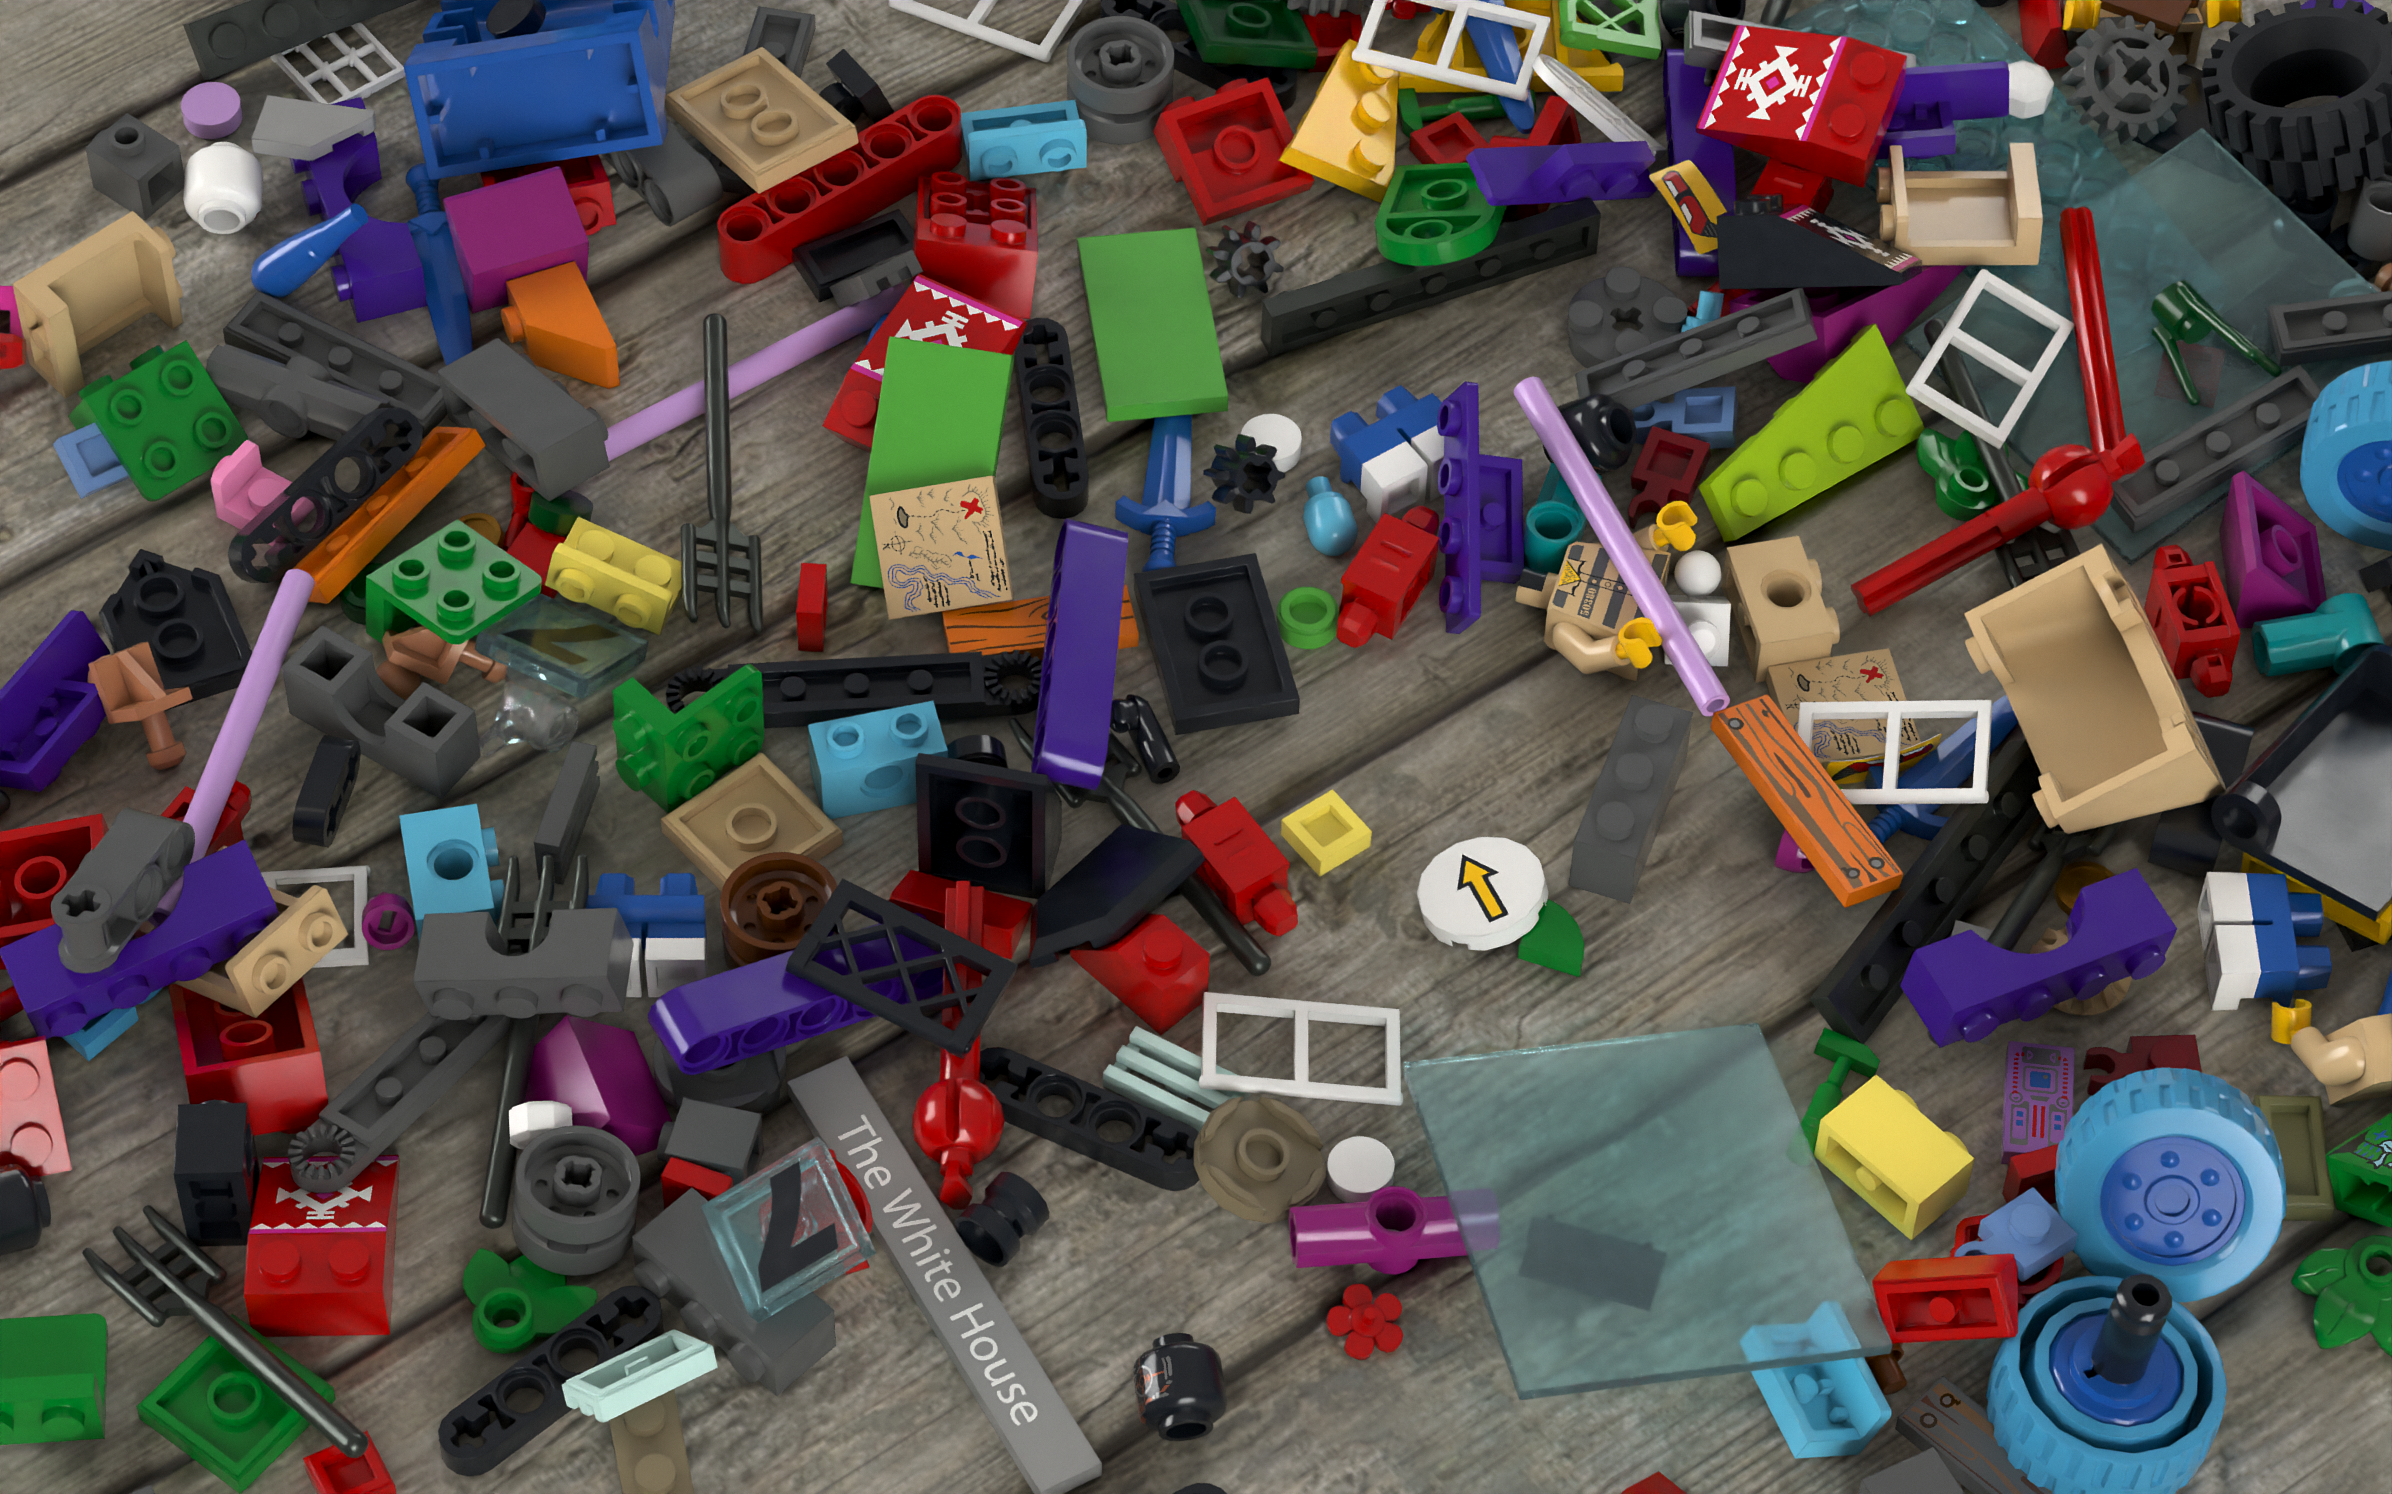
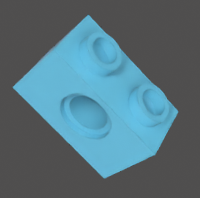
M934 701L808 724L810 772L820 809L829 819L917 803L915 763L918 753L948 758V750Z
M477 804L399 815L419 943L425 914L489 912L497 927L496 920L499 919L504 884L503 879L490 881L488 867L500 866L494 827L481 829Z

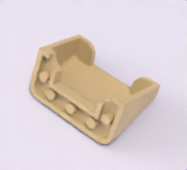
M2103 544L1964 613L1974 635L1965 640L1969 654L1981 674L1992 670L2002 684L2042 774L2038 777L2041 790L2033 793L2032 796L2043 820L2049 828L2059 824L2066 834H2071L2204 802L2226 790L2223 779L2151 623L2132 587Z

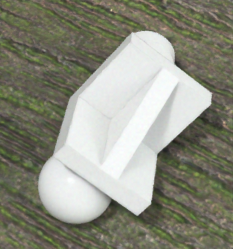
M1700 550L1688 552L1678 560L1674 571L1677 586L1687 595H1669L1710 666H1728L1731 604L1726 597L1707 596L1720 583V565L1716 558L1708 552ZM1665 652L1664 663L1672 664Z

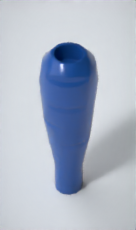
M353 203L336 216L294 234L292 237L281 241L264 252L255 260L252 266L251 280L255 289L275 299L284 298L297 290L323 266L350 235L368 222L367 212L359 204Z

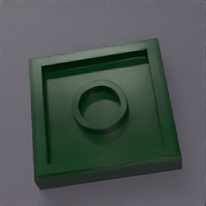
M1176 0L1203 62L1314 69L1318 50L1298 8L1294 10L1287 8L1288 0Z

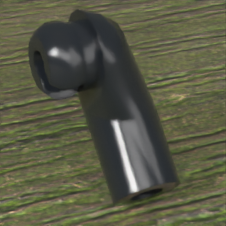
M1128 694L1126 699H1114L1112 701L1110 728L1119 734L1128 731L1153 783L1163 784L1173 780L1180 772V765L1149 702L1134 694Z

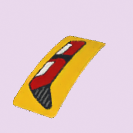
M1686 160L1650 174L1649 179L1674 211L1696 252L1704 254L1717 249V216L1727 211L1694 163Z
M1940 733L1926 741L1900 750L1899 772L1913 767L1927 754L1937 749L1942 734ZM1885 755L1865 759L1830 761L1826 772L1837 785L1865 781L1869 766H1882L1884 771Z

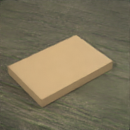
M763 47L665 96L667 113L758 194L859 143L856 126Z

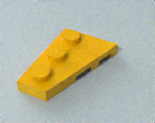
M1349 39L1336 54L1316 91L1315 99L1309 110L1300 120L1296 128V134L1285 148L1279 161L1382 203L1394 174L1399 71L1354 61L1352 59V52L1356 49L1358 42Z

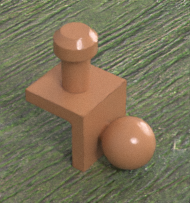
M423 625L400 634L387 629L382 642L388 660L381 663L376 672L392 692L407 700L421 685L420 675L446 685L457 662L482 671L483 679L492 683H498L509 674L513 663V656L509 648L500 644H495L493 648H490L471 639L462 644H450Z
M142 642L114 654L102 656L96 661L89 663L90 669L87 680L88 683L96 685L109 724L141 721L151 749L145 753L149 765L157 770H162L181 763L186 755V751L182 741L175 742L164 710L193 698L189 687L164 689L148 642Z

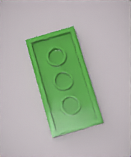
M1196 228L1077 238V254L1107 422L1228 411V392Z
M889 336L850 583L884 589L869 496L986 476L996 477L1014 364L1013 355Z

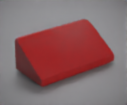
M2018 0L2025 61L2045 67L2046 70L2068 66V63L2065 61V57L2069 53L2067 30H2062L2063 0Z
M910 869L892 891L888 901L912 913L924 914L930 922L945 929L946 888L956 887L957 882ZM985 890L983 948L1012 960L1031 915L1033 903Z
M2014 1254L1895 1260L1886 1263L1872 1280L1886 1344L2015 1337L2018 1334L2017 1265Z

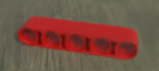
M927 95L919 98L858 133L859 143L760 194L755 192L726 209L717 221L720 268L724 276L733 282L741 284H752L761 281L793 263L792 249L860 224L917 190L918 176L931 177L935 172H949L954 169L962 158L961 109L958 104L949 97L941 95Z

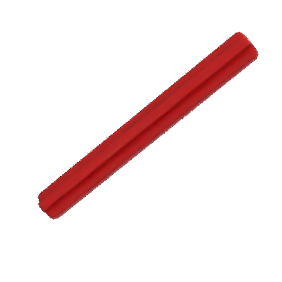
M2084 206L2076 209L2068 207L2060 214L2059 228L2073 323L2075 324L2074 330L2092 451L2098 454L2105 449L2113 450L2126 438L2093 214Z

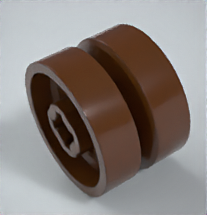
M773 852L759 855L744 862L730 874L720 896L723 950L729 970L796 949L837 888L834 877L823 865L801 854Z

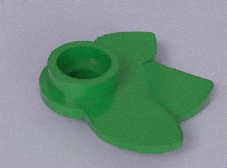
M1925 428L1921 432L1916 450L1918 463L1929 475L1936 479V503L1946 515L1956 520L1970 521L1990 510L1992 506L2001 504L1968 430L1963 431L1957 440L1951 439L1931 428ZM2004 441L2002 446L2009 458L2008 446ZM2014 470L2023 491L2029 489L2028 478Z
M2384 1235L2367 1236L2358 1240L2350 1249L2322 1248L2308 1255L2296 1269L2291 1284L2299 1291L2318 1298L2315 1303L2313 1326L2317 1344L2321 1349H2331L2349 1344L2370 1332L2380 1348L2392 1357V1270L2387 1275L2376 1276L2366 1266L2370 1259L2380 1257L2387 1260L2392 1267L2391 1237Z
M480 1248L469 1261L463 1274L464 1293L475 1308L472 1315L474 1336L485 1349L500 1354L519 1352L531 1345L537 1337H552L594 1306L598 1299L596 1290L585 1286L567 1285L566 1275L545 1270L534 1264L525 1255H522L508 1265L497 1254ZM503 1320L517 1322L516 1325L506 1328L496 1326Z

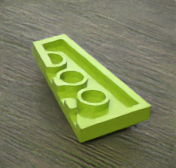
M1876 323L1864 326L1850 339L1852 343L1836 358H1832L1813 375L1815 378L1796 397L1788 399L1773 414L1775 417L1757 435L1750 436L1698 486L1724 542L1737 540L1919 438L1925 427L1911 397L1906 393V386Z

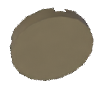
M1244 1096L1228 1099L1211 1111L1194 1141V1167L1202 1187L1219 1206L1242 1219L1262 1223L1288 1220L1290 1207L1310 1206L1326 1177V1162L1323 1165V1157L1320 1152L1323 1144L1319 1134L1299 1111L1277 1099L1260 1097L1258 1101H1242Z

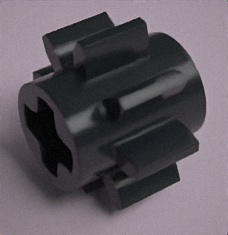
M1252 221L1247 222L1244 233H1237L1226 225L1222 226L1224 238L1217 247L1210 246L1206 250L1209 254L1216 257L1218 265L1210 273L1211 279L1222 283L1232 277L1229 285L1230 293L1239 298L1243 297L1247 286H1254L1264 294L1269 292L1266 281L1273 272L1278 273L1284 270L1283 266L1275 262L1272 253L1280 246L1281 242L1273 236H1267L1258 241L1261 227ZM1247 248L1252 251L1247 256L1250 266L1246 270H1242L1238 267L1243 263L1240 253Z
M1243 434L1237 435L1235 448L1219 444L1214 446L1217 455L1212 462L1211 468L1203 470V475L1211 477L1214 485L1217 487L1211 497L1213 501L1223 504L1233 501L1234 510L1246 514H1251L1254 504L1253 500H1260L1271 504L1275 502L1272 493L1277 486L1278 480L1285 478V473L1277 470L1275 463L1272 461L1277 453L1276 447L1266 444L1256 447L1255 438Z

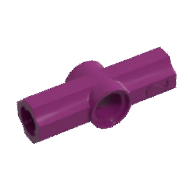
M1389 1186L1381 1188L1372 1194L1368 1202L1290 1207L1289 1245L1292 1263L1296 1265V1268L1367 1263L1372 1269L1383 1274L1396 1275L1410 1270L1416 1265L1418 1259L1497 1253L1499 1246L1498 1212L1495 1197H1491L1490 1193L1421 1198L1417 1193L1405 1187ZM1388 1229H1396L1400 1232L1390 1231Z

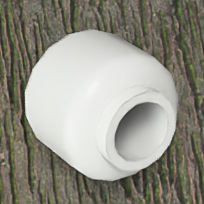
M217 142L200 149L190 156L185 167L183 200L186 212L195 222L199 223L203 229L209 232L231 234L238 232L257 218L262 208L263 171L261 163L252 153L234 143Z

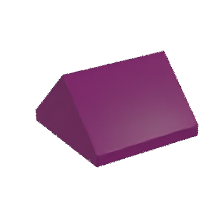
M558 166L443 199L468 299L469 310L472 314L508 304L506 281L572 261L576 262L584 281H587L589 240L563 173Z
M2245 471L2234 475L2219 534L2228 600L2238 627L2253 628L2254 622L2315 612L2327 600L2316 526Z
M566 1015L534 1046L525 1103L532 1101H555L567 1104L568 1107H572V1126L594 1127L611 1133L623 1141L635 1156L657 1149L664 1123L666 1121L672 1122L633 1031Z

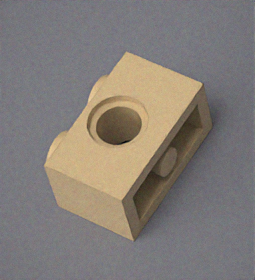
M1793 536L1727 547L1721 587L1724 596L1731 604V616L1755 683L1766 681L1767 666L1830 657L1832 644H1838L1840 639L1838 618L1833 607L1824 606L1821 597L1822 579L1818 563L1814 558L1807 559L1800 537Z

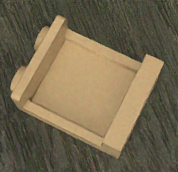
M2009 143L2007 171H1904L1902 145L1889 146L1888 167H1878L1876 174L1877 203H1887V205H1881L1880 208L1881 241H1891V246L1922 260V265H2038L2043 214L2033 143Z
M131 211L12 284L23 336L26 339L29 364L65 399L85 387L79 358L83 353L148 313H155L171 329L183 323L179 299L183 297V292L175 277L172 263L176 252L167 234L157 226L151 228L134 211Z
M223 845L218 851L227 848V846ZM313 885L301 897L296 898L268 887L280 915L236 955L212 965L204 975L194 980L176 981L174 983L257 1018L340 943L348 933L327 889ZM147 920L135 932V936L140 938L157 927Z

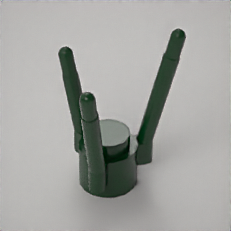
M2181 280L2172 283L2152 303L2151 312L2159 321V324L2152 330L2151 334L2164 348L2177 380L2191 406H2197L2200 403V397L2176 344L2178 340H2183L2186 344H2194L2202 340L2211 330H2214L2233 348L2261 366L2271 376L2278 377L2281 375L2282 370L2280 366L2224 320L2190 282Z

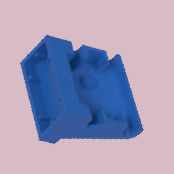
M442 0L440 2L442 12L433 14L422 33L424 43L415 45L403 66L429 180L663 145L669 131L664 111L675 17V0H540L546 7V16L539 31L534 34L495 39L486 27L490 11L500 0Z

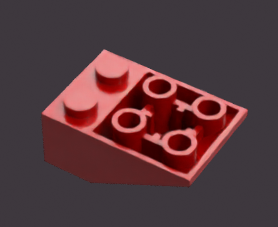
M947 171L935 172L931 177L918 176L913 252L923 270L919 274L1014 316L1030 319L1038 259L1036 188L1026 187L1023 182L1012 178H995L990 183L967 181L965 176ZM917 275L910 278V285Z

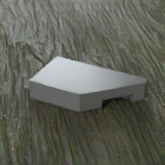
M267 95L251 138L254 153L313 161L332 152V145L356 133L366 136L374 132L376 128L375 111Z

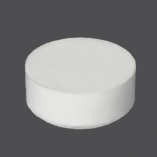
M1263 414L1250 419L1242 428L1241 434L1255 438L1256 447L1261 444L1276 447L1277 453L1272 461L1275 463L1277 470L1286 472L1299 461L1302 435L1299 427L1291 419L1278 414Z
M1364 1136L1347 1138L1339 1142L1329 1154L1327 1163L1328 1186L1337 1198L1346 1203L1368 1202L1372 1194L1381 1188L1393 1185L1394 1158L1390 1150L1376 1139Z

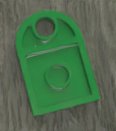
M1468 163L1397 165L1374 222L1378 250L1385 258L1393 262L1413 266L1441 265L1471 257L1487 248L1493 242L1507 205L1491 206L1487 203L1477 186L1476 178Z

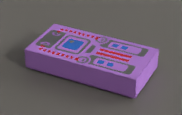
M2015 1041L2008 1042L2005 1060L2001 1164H2009L2010 1158L2013 1156L2059 1144L2064 1138V1129L2072 1118L2075 1048Z

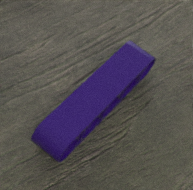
M1665 49L1663 97L1668 167L1686 160L1692 161L1708 181L1726 211L1734 209V201L1737 200L1733 145L1696 133L1697 123L1712 86L1707 87L1704 84L1706 68L1684 64V49ZM1671 208L1676 277H1719L1718 248L1704 254H1698Z
M1065 519L1062 524L1054 555L1031 772L1048 775L1052 782L1096 790L1102 777L1108 748L1128 532L1071 519Z
M914 913V914H916V915H918V916H920V917H922V918L928 920L924 914ZM878 923V924H875V925H872V926H869V927L878 926V925H881V924ZM902 934L895 935L904 962L939 954ZM886 938L850 945L859 972L894 964ZM841 948L821 952L815 961L843 976L849 974ZM793 950L676 987L659 997L651 1006L648 1013V1022L678 1068L684 1074L694 1075L864 1021L877 1015L803 978L800 979L786 972L787 961L794 952ZM943 967L909 974L917 1001L930 999L942 993ZM899 977L863 985L901 1005L908 1004Z

